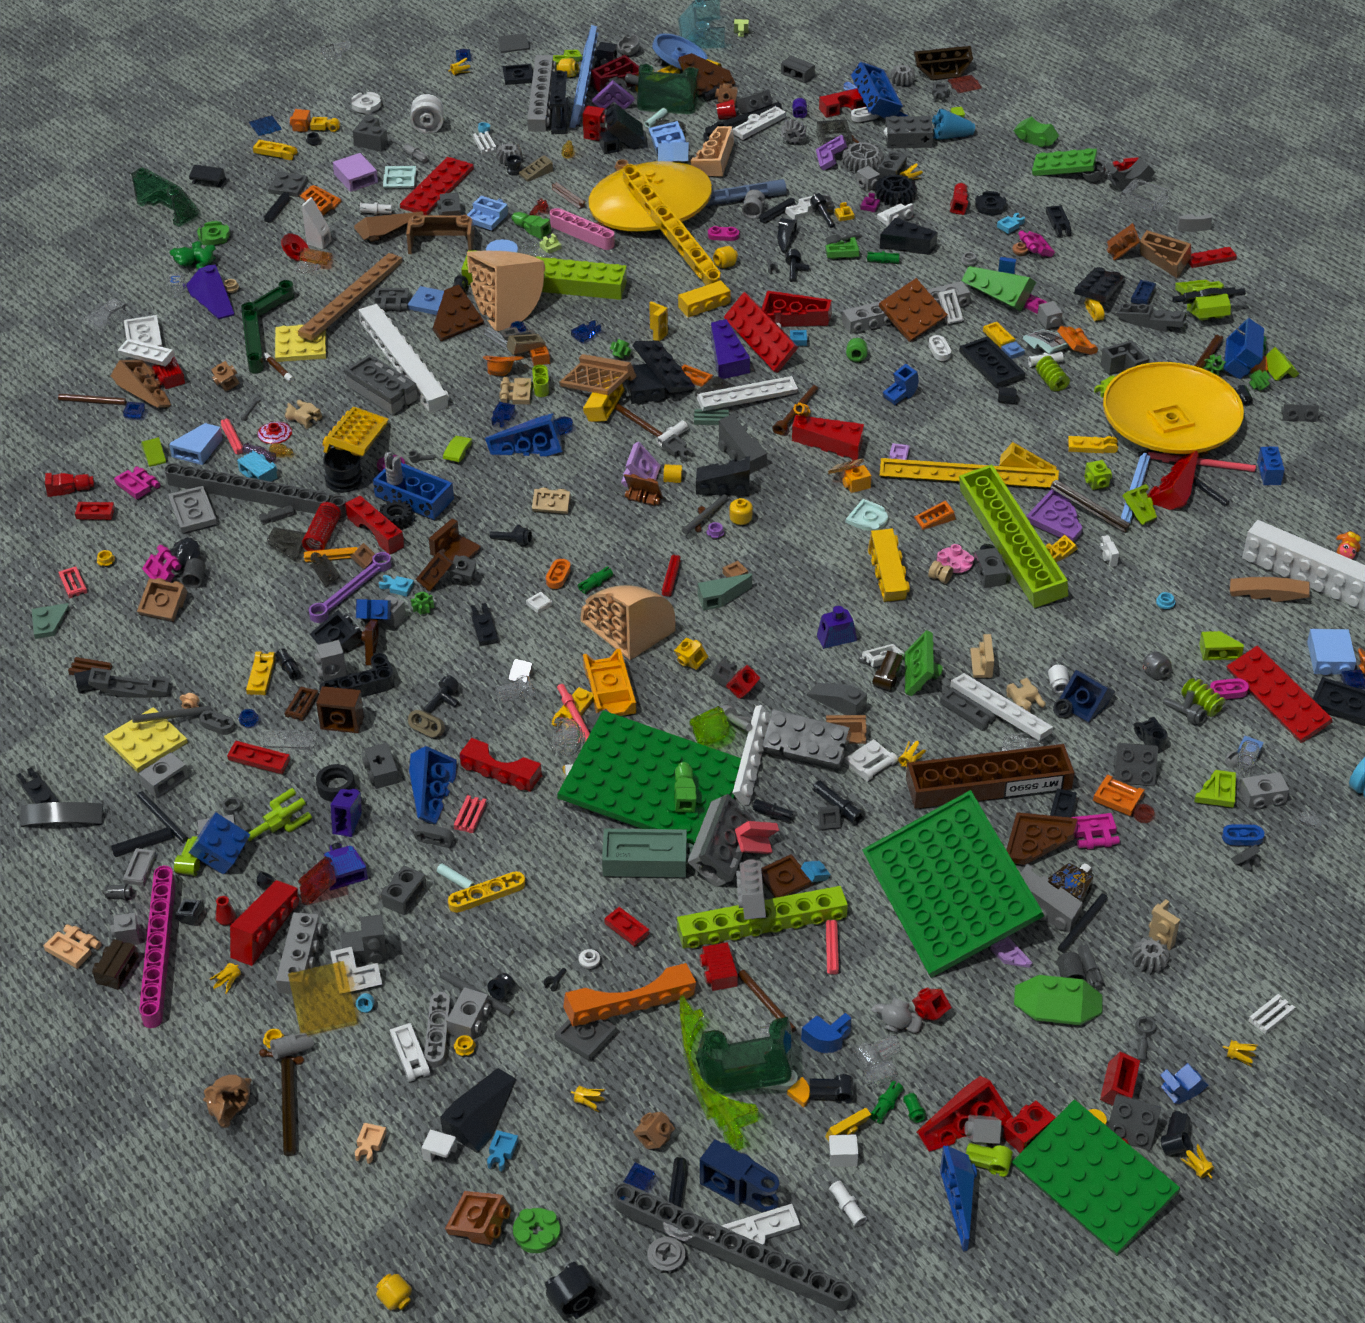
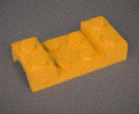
M616 649L609 658L598 660L583 654V666L592 691L596 714L604 709L619 716L635 714L636 701L621 649Z

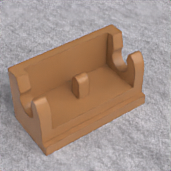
M826 715V722L850 727L851 738L849 744H866V715Z

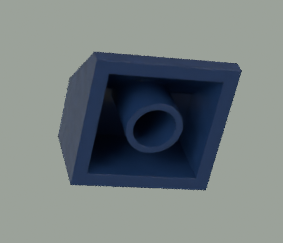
M1075 670L1059 699H1068L1073 705L1072 713L1090 722L1107 707L1115 690L1086 673Z

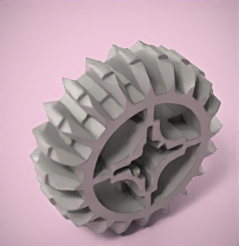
M860 141L859 143L854 142L853 145L849 144L843 151L842 156L845 168H849V171L854 170V173L867 166L877 171L878 165L883 162L884 158L881 147H877L876 144L866 143V141L864 143Z

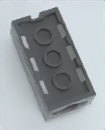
M371 354L345 369L347 386L391 415L403 409L402 406L404 404L409 405L418 399L417 387L414 381Z
M729 794L711 801L687 861L715 887L733 880L743 852L740 850L735 829L747 821H755V818L745 809L741 810L738 808L739 804Z

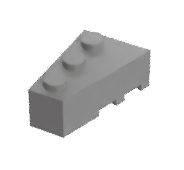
M1027 864L1021 872V876L1045 915L1039 920L1046 921L1060 930L1064 929L1070 932L1081 915L1083 903L1060 887L1058 890L1048 883L1049 879L1043 876L1041 878L1032 872L1031 869L1033 867Z

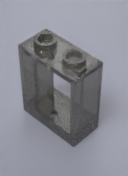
M847 119L817 121L816 134L820 147L836 138H825L824 134L844 133L845 136L843 137L847 147L849 144H852L853 139Z

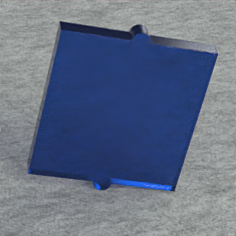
M272 115L249 122L258 136L282 130Z

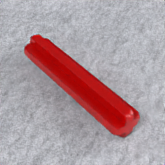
M673 554L670 558L661 590L663 596L670 597L672 595L681 562L679 555Z

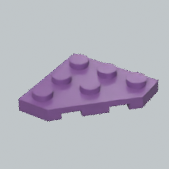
M1052 489L1026 516L1031 525L1060 538L1066 535L1072 542L1082 533L1081 523L1078 522L1077 513L1071 501Z

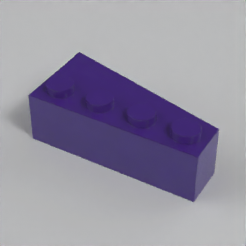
M727 319L711 322V341L718 380L749 374L750 357Z

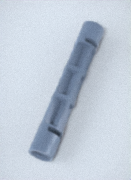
M784 179L713 190L711 198L705 207L744 200L747 192L750 190L761 191L765 197L785 195L786 183Z

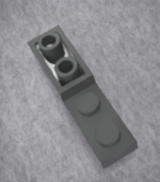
M1120 304L1116 313L1119 318L1133 325L1167 332L1169 326L1183 327L1187 318L1186 312L1153 311V305Z

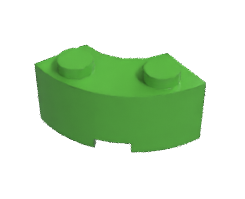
M1032 116L1021 121L1013 130L1018 138L1024 142L1039 147L1050 146L1059 137L1051 123L1041 124Z

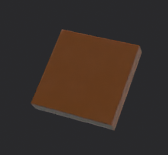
M792 854L761 868L763 883L775 898L794 895L814 885V882L803 872L802 866Z

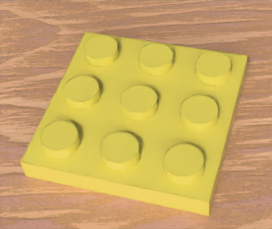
M303 325L276 327L275 360L277 362L326 359V329L311 341L298 336V330Z
M153 707L142 714L156 713L158 711ZM167 719L133 723L130 720L104 736L105 741L137 772L142 771L160 758L188 743L187 738Z

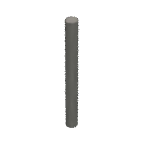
M724 494L687 524L682 529V532L688 534L728 500L727 495Z
M203 706L132 715V722L139 723L201 715L202 712L211 710V707Z
M443 970L440 974V978L461 990L465 987L482 992L446 970ZM488 995L491 1007L508 1017L513 1014L514 1009Z

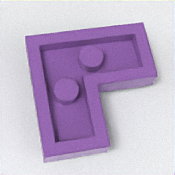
M612 80L592 101L598 107L605 109L614 101L621 108L626 109L634 101V97Z
M843 135L816 149L819 164L823 171L836 164L834 154L847 148Z

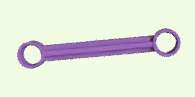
M386 552L376 553L372 558L373 563L324 603L311 605L309 607L311 621L315 623L324 622L329 617L328 612L376 573L389 570L392 566L391 556ZM382 560L387 561L385 563H377ZM318 611L324 612V613L318 614V615H317V614H314L315 612H318Z

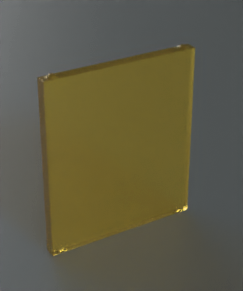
M344 961L288 974L300 1034L306 1033L311 1035L358 1024Z

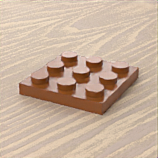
M917 278L882 300L878 305L909 342L935 326L948 315Z

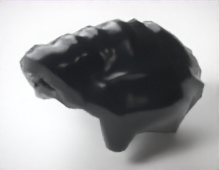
M186 537L181 539L170 549L171 555L179 560L181 568H185L186 562L189 559H199L200 545L193 538Z

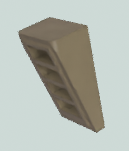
M544 155L520 171L519 175L527 182L552 172L553 163Z
M539 334L513 335L508 337L507 348L513 355L545 346L546 342Z

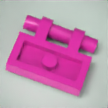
M1023 230L1019 231L1020 240L1026 244V248L1029 251L1037 252L1043 257L1045 255L1049 257L1054 255L1055 251L1040 234L1031 231L1028 233Z
M138 466L134 468L133 473L127 470L114 478L115 484L136 500L151 491L150 487L153 486L158 489L161 485L156 477L149 475L144 468H139Z
M158 545L157 550L159 552L157 555L151 554L142 569L151 579L161 578L171 582L175 576L171 572L172 569L180 570L181 565L177 557L172 556L171 551L167 547Z
M1112 813L1072 817L1078 818L1075 837H1084V840L1077 841L1078 848H1086L1087 850L1094 849L1097 846L1107 848L1120 843L1119 836L1111 837L1110 835L1116 834L1117 829ZM1102 835V838H1094V839H1093V837H1092V836Z

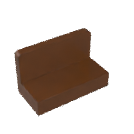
M444 549L437 552L415 579L429 592L453 564L444 555Z

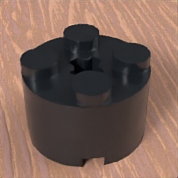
M576 1262L569 1263L564 1271L556 1277L549 1278L545 1283L547 1288L546 1297L564 1321H569L568 1318L572 1316L578 1319L587 1314L597 1305L596 1298L598 1294L602 1296V1289L587 1268L583 1265H578Z

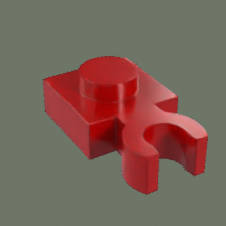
M1125 158L1122 163L1113 161L1112 164L1114 167H1117L1118 171H1124L1129 169L1139 158Z

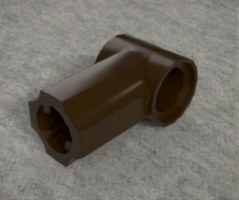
M888 650L880 669L875 672L872 684L892 691L891 688L896 684L897 672L904 657Z

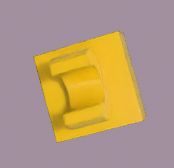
M847 202L840 203V208L834 210L839 222L854 219L855 215L850 206H847Z

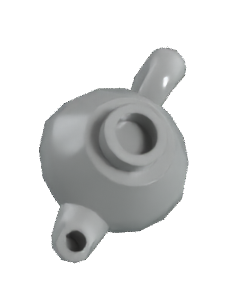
M893 998L890 1004L878 1003L874 1004L871 1008L872 1012L881 1014L883 1022L886 1023L885 1028L898 1032V1029L906 1028L909 1032L918 1033L922 1024V1018L915 1012L911 1013L908 1010L910 1004Z

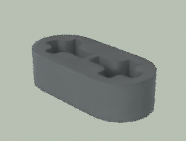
M212 710L204 711L200 715L202 727L221 735H228L235 729L234 721L231 717Z
M419 824L414 833L415 838L419 842L446 848L451 846L454 839V834L449 829L429 824Z

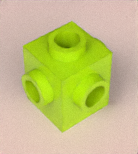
M1103 460L1086 463L1084 474L1085 481L1092 490L1109 487L1112 472Z

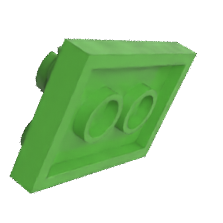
M928 630L905 652V694L913 696L917 691L921 690L927 680L931 678L937 679L942 673L943 667L933 662V633Z

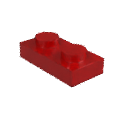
M78 502L75 517L76 519L112 520L115 510L114 502Z
M618 907L604 918V924L634 947L649 935V929L621 907Z

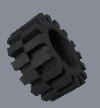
M392 500V503L387 501V505L383 504L380 507L379 512L400 530H403V527L408 528V525L412 524V507L406 501L403 503L402 500H398V502Z

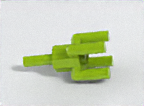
M291 788L270 801V807L273 811L262 817L264 823L248 832L250 836L247 840H253L268 829L274 833L284 827L287 832H292L311 820L312 816L309 812H306L292 822L289 819L292 817V814L301 810L306 805L304 799L300 798L288 807L282 808L280 806L282 803L296 795L295 790Z

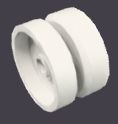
M430 94L416 97L412 102L410 114L413 128L420 133L437 132L443 124L444 106L441 100Z

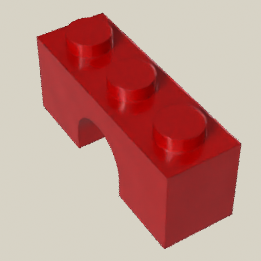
M858 88L819 97V110L826 118L840 115L841 107H848L854 110L867 106L863 102Z

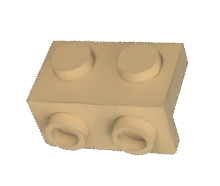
M1165 899L1152 910L1153 918L1149 924V937H1152L1154 941L1160 940L1161 944L1167 945V949L1171 950L1175 945L1180 919L1168 912L1170 901Z

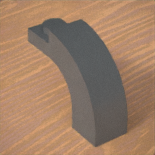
M1141 158L1124 171H1118L1109 162L1104 166L1108 170L1107 174L1109 177L1107 179L1121 190L1140 186L1156 173Z

